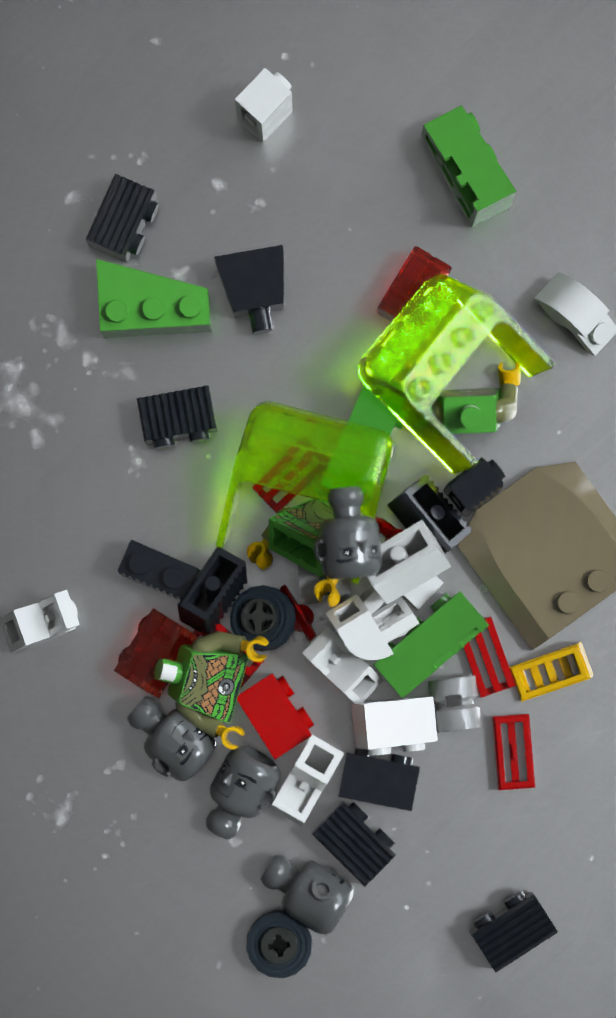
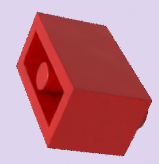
M271 673L240 693L237 701L273 758L277 759L310 738L312 734L309 728L313 727L314 723L304 707L296 710L289 697L295 693L284 676L277 679Z

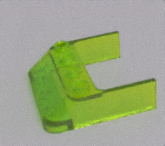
M440 274L430 278L421 286L365 353L358 364V376L361 382L452 474H456L475 467L479 461L434 417L431 408L435 399L485 337L489 335L514 362L519 363L520 368L529 377L552 369L556 363L491 296L448 275Z
M263 401L257 404L249 414L235 458L216 546L223 548L231 536L242 484L245 481L327 503L330 489L359 486L364 495L360 506L361 513L377 520L394 452L392 438L388 433L380 429L281 403ZM361 577L352 578L351 582L359 584Z

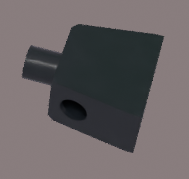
M283 245L215 256L216 268L234 318L249 316L252 334H264L273 331L270 312L284 309Z

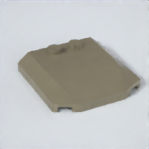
M576 461L534 468L478 508L468 524V527H471V533L457 545L460 553L531 651L616 591V516Z

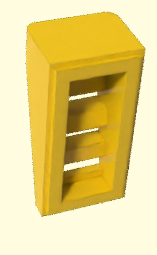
M581 641L509 667L522 702L593 677V672ZM573 654L579 673L574 675L567 659V655ZM555 659L559 660L565 678L560 680L552 661ZM543 663L551 682L546 685L538 665ZM529 668L537 688L532 690L524 673V670Z

